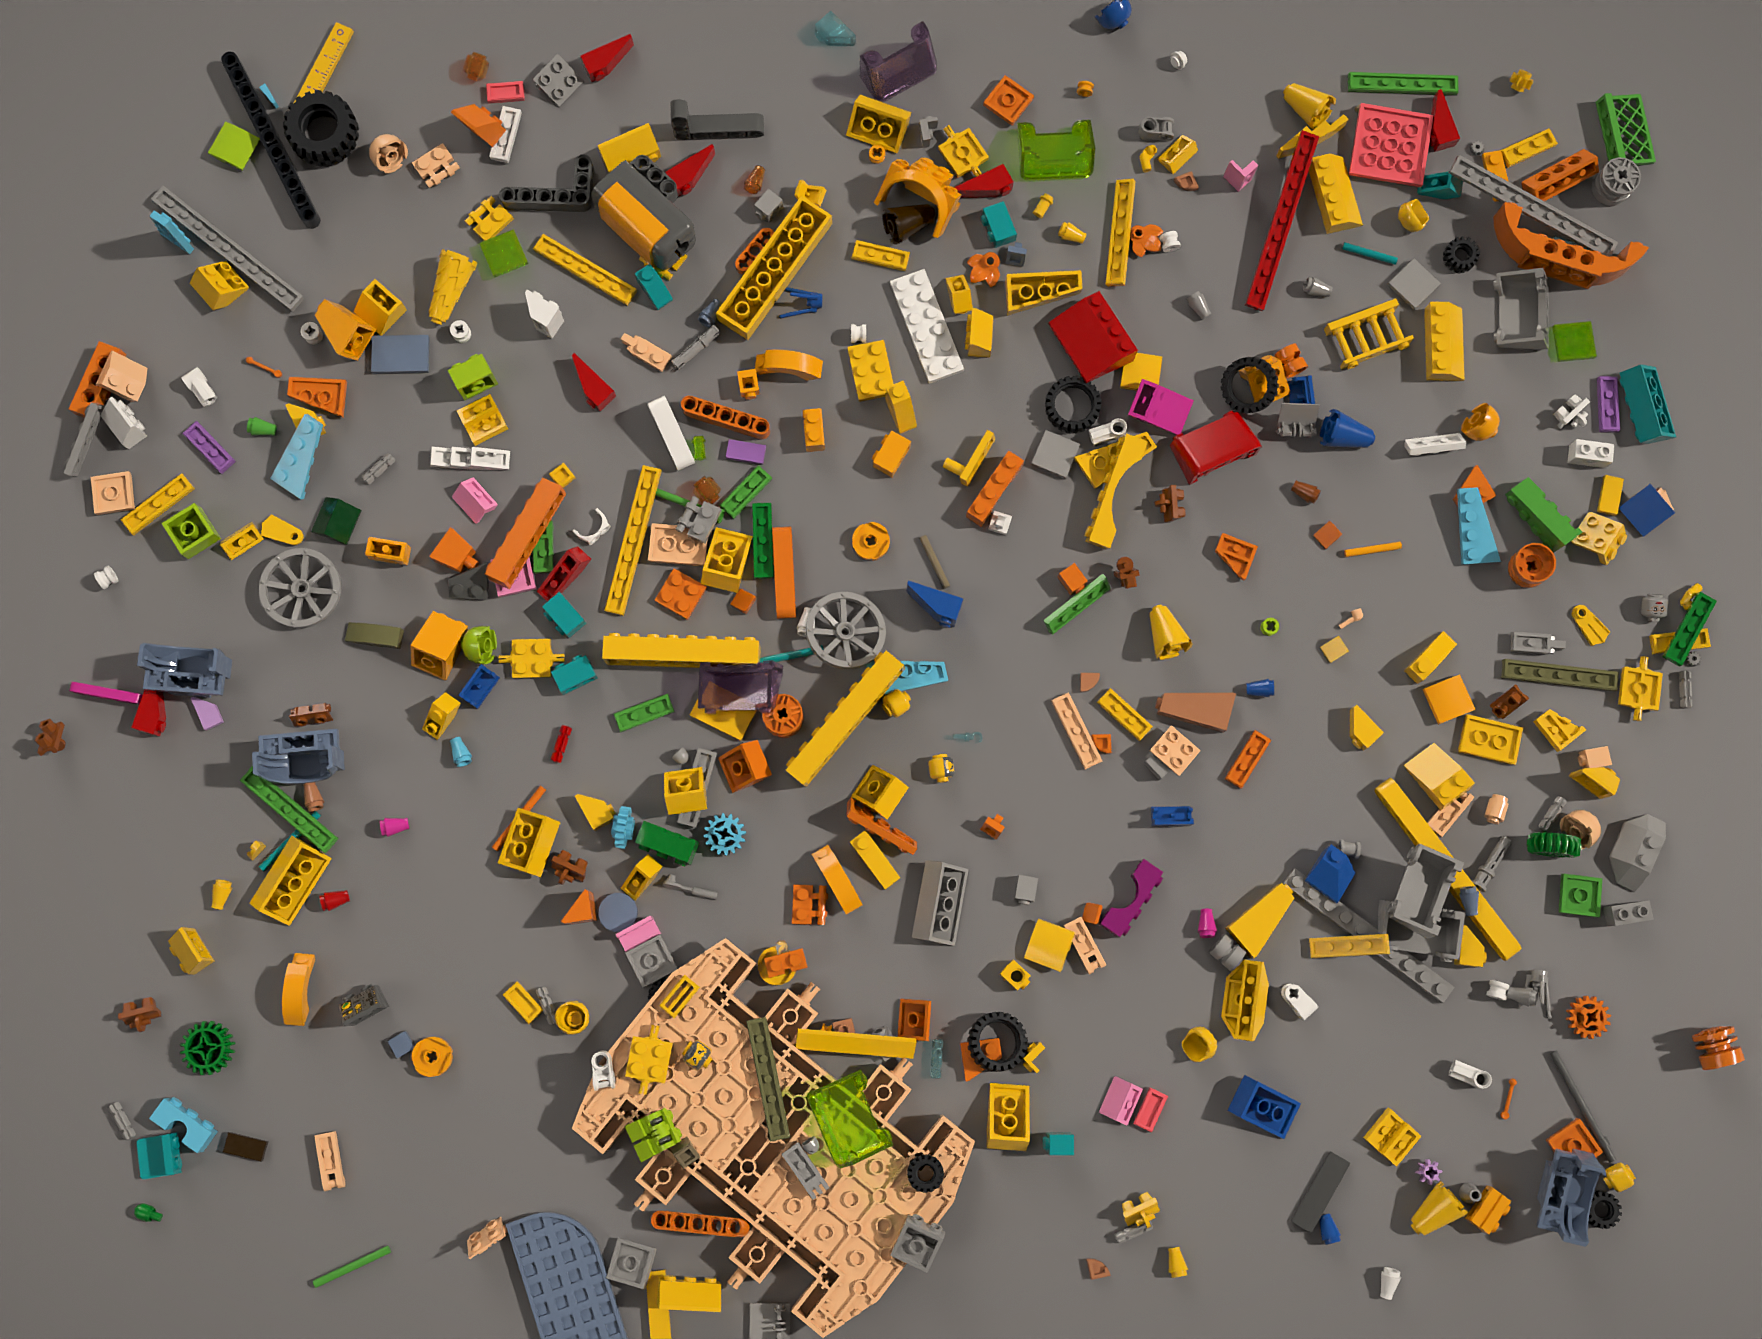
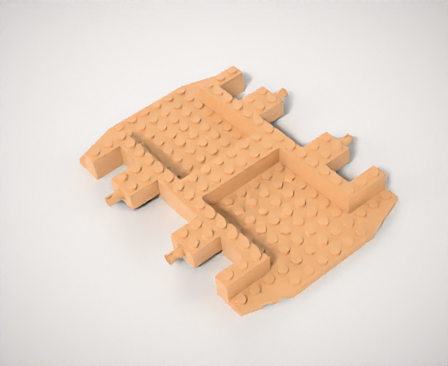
M725 938L672 972L608 1052L612 1057L616 1086L614 1089L607 1087L594 1091L593 1079L591 1078L572 1129L600 1153L604 1154L626 1129L625 1125L665 1107L667 1110H671L674 1116L672 1120L674 1127L679 1128L682 1134L680 1140L688 1137L700 1158L683 1169L674 1157L671 1147L654 1155L635 1179L644 1187L645 1191L634 1202V1205L638 1207L644 1201L639 1208L644 1212L654 1197L664 1205H667L692 1174L753 1225L748 1234L744 1236L728 1257L738 1266V1269L727 1282L732 1285L737 1279L733 1285V1288L736 1290L747 1276H751L760 1284L784 1252H786L815 1277L792 1306L791 1312L824 1338L845 1324V1322L876 1303L907 1264L890 1256L908 1214L911 1216L914 1214L923 1217L924 1222L931 1225L932 1223L938 1224L954 1203L975 1141L943 1114L918 1146L888 1122V1119L912 1090L902 1082L903 1076L913 1066L911 1062H908L903 1067L907 1062L906 1058H902L893 1071H889L882 1064H879L855 1095L804 1052L797 1049L794 1044L798 1028L807 1029L819 1014L810 1007V1001L821 989L816 986L810 992L815 986L814 983L810 982L802 994H798V996L787 988L765 1016L767 1018L790 1133L789 1138L770 1142L746 1022L761 1017L733 995L758 963ZM686 975L700 989L674 1019L659 1005L680 979ZM687 981L681 985L665 1005L667 1008L688 984ZM693 986L688 989L671 1010L673 1013L694 989ZM651 1025H655L654 1033L657 1025L660 1026L657 1038L673 1043L665 1083L651 1082L648 1084L647 1095L643 1094L644 1086L642 1094H639L641 1081L636 1078L625 1077L633 1036H650ZM696 1040L711 1048L712 1053L710 1057L713 1058L706 1069L702 1067L698 1071L684 1063V1056L682 1055L689 1042ZM604 1056L598 1064L601 1066L606 1065V1057ZM812 1136H815L818 1140L819 1150L816 1153L814 1152V1154L807 1152L806 1154L830 1187L826 1190L820 1184L819 1187L823 1191L821 1195L818 1194L816 1189L812 1190L817 1197L814 1200L782 1156V1153L797 1142L802 1145L803 1142ZM921 1154H929L936 1157L943 1167V1182L933 1192H919L911 1186L908 1180L907 1169L909 1164L916 1156ZM924 1165L919 1168L917 1174L920 1180L929 1181L934 1173L930 1166Z

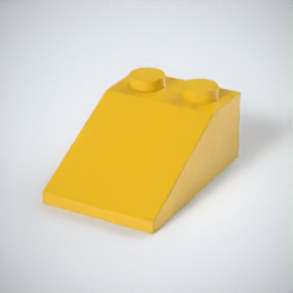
M716 527L703 567L701 584L738 593L753 536Z
M1435 743L1403 765L1441 811L1472 789L1475 784L1465 770Z
M990 1083L987 1148L1026 1151L1030 1142L1029 1086Z

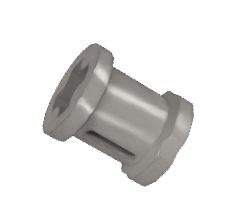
M1340 839L1337 849L1347 856H1353L1354 859H1358L1361 852V843L1358 841L1356 843L1345 842L1344 839Z

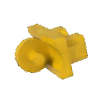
M1145 1192L1139 1196L1141 1204L1136 1207L1129 1200L1122 1203L1123 1216L1127 1226L1136 1223L1137 1227L1145 1224L1148 1229L1151 1227L1149 1221L1155 1219L1154 1214L1160 1211L1156 1198H1152L1148 1192Z

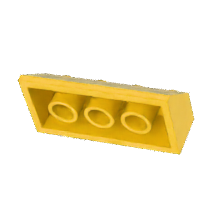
M1334 154L1313 157L1309 174L1326 233L1329 234L1362 226L1363 223L1344 158Z
M1430 302L1424 309L1426 380L1464 381L1462 308L1450 302Z
M291 836L249 904L258 911L290 926L332 858L308 843Z

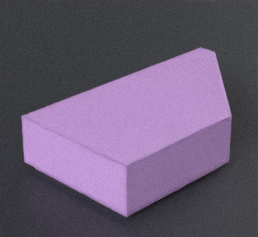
M191 697L204 730L207 731L224 723L217 705Z

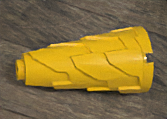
M444 249L441 250L439 255L440 260L433 289L434 293L429 308L431 322L442 325V322L446 323L449 320L456 302H458L461 293L477 267L476 261L473 260L471 263L468 261V257L450 250L445 251Z

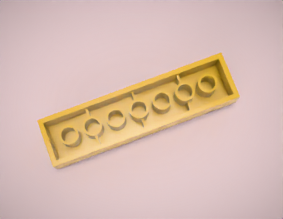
M801 195L716 312L717 320L746 340H749L831 227L832 215Z
M609 633V636H603L602 659L607 665L760 670L761 646L754 637L736 640V637L730 636L725 637V639H717L716 636H705V639H698V636L687 635L686 638H678V635H667V638H662L657 634H648L647 637H640L639 634L634 633L628 634V636H620L619 633Z
M887 650L884 653L880 652L875 657V664L872 668L867 667L861 674V681L859 683L855 682L849 689L850 694L846 698L843 696L836 704L838 708L834 713H828L824 718L825 724L821 728L818 726L811 734L813 738L809 743L805 741L799 748V755L796 758L793 756L787 762L786 766L788 768L786 771L807 787L905 670L904 664Z

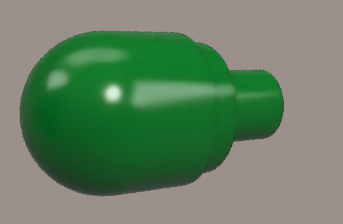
M145 1203L137 1205L134 1209V1216L145 1222H151L152 1220L160 1222L163 1214L156 1212V1208Z

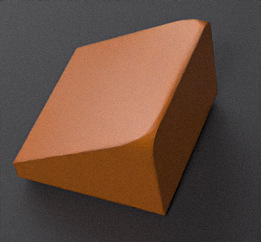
M1328 521L1313 536L1327 549L1342 533L1331 521Z
M740 588L730 605L747 614L755 602L756 596Z
M1086 903L1082 915L1083 921L1093 925L1098 924L1103 908L1102 905Z

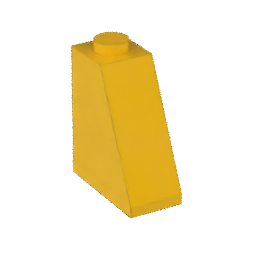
M904 381L886 387L885 401L899 433L901 434L916 428L917 423L912 400Z

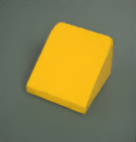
M1340 636L1335 637L1320 647L1329 663L1349 652Z

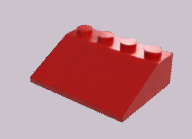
M1100 291L1083 298L1048 322V325L1086 383L1133 362L1138 352V349Z

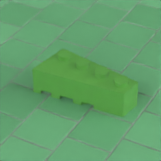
M1529 477L1505 494L1509 504L1518 510L1521 519L1530 525L1533 534L1538 536L1542 540L1543 545L1549 547L1553 553L1582 533L1579 528L1574 529L1569 524L1571 519L1567 515H1560L1557 510L1558 506L1550 500L1547 501L1545 493Z

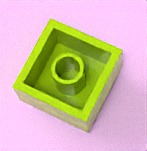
M483 354L472 355L467 361L456 363L448 370L457 390L465 401L498 385Z
M196 503L191 504L161 523L181 555L187 559L192 558L221 539L203 509Z

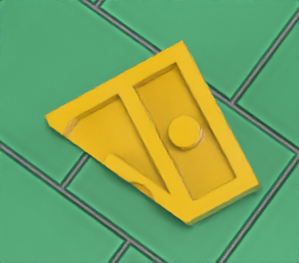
M1551 709L1533 721L1557 752L1561 751L1586 731L1583 726L1578 727L1572 724L1571 720L1559 716L1558 713Z

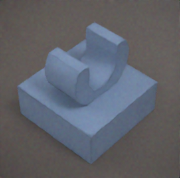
M1015 242L1014 246L1008 247L1006 264L1024 266L1027 249L1022 248V243Z

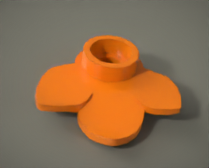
M1153 224L1145 227L1140 225L1133 226L1130 232L1133 252L1142 258L1146 250L1152 252L1161 251V242L1158 237L1163 233V230ZM1135 232H1140L1141 236H1137Z
M988 252L984 255L975 254L970 257L967 264L973 267L970 273L971 282L978 283L986 280L990 287L995 286L1000 277L998 270L1000 265L999 256L994 252ZM989 258L994 259V262L991 265L987 263V260Z

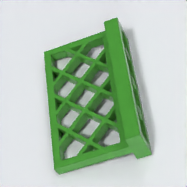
M1605 93L1596 101V107L1608 161L1618 157L1626 158L1625 151L1633 156L1631 161L1636 165L1654 164L1656 159L1641 94L1612 96V93ZM1630 100L1636 101V109L1628 104ZM1613 101H1617L1622 105L1620 110L1614 107ZM1624 108L1632 113L1630 118L1622 113ZM1634 116L1640 120V126L1632 121ZM1618 117L1626 123L1624 127L1618 124ZM1628 125L1636 130L1634 135L1625 130ZM1638 133L1644 137V143L1635 138ZM1622 134L1629 139L1627 144L1622 141ZM1632 142L1639 147L1637 152L1629 147ZM1642 150L1645 151L1649 159H1644L1639 155Z

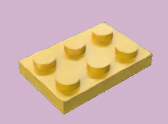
M884 340L847 347L858 401L885 397L886 387L893 385V379Z

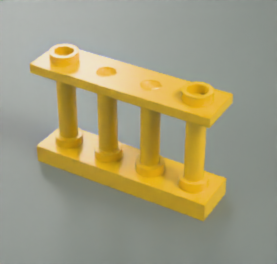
M1396 298L1327 324L1324 328L1326 336L1332 334L1336 336L1346 359L1340 365L1341 370L1344 368H1348V370L1355 368L1360 362L1398 348L1403 350L1410 346L1409 344L1414 339L1413 335L1404 338L1394 316L1395 310L1399 306ZM1383 315L1387 317L1397 341L1387 344L1377 322L1378 317ZM1366 321L1370 323L1380 346L1371 351L1360 328L1361 323ZM1350 328V330H1353L1363 354L1353 357L1343 335L1345 329Z

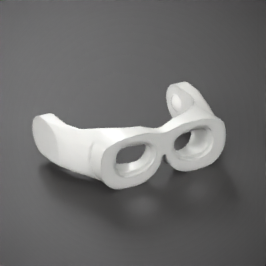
M598 508L596 512L602 517V525L597 533L590 536H582L578 531L573 530V533L580 540L587 542L589 545L594 544L600 535L605 534L611 527L605 515Z

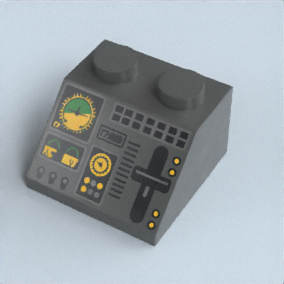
M369 984L360 989L361 993L356 996L351 994L343 998L344 1002L339 1004V1009L344 1026H355L389 1007L378 985L372 986V984Z

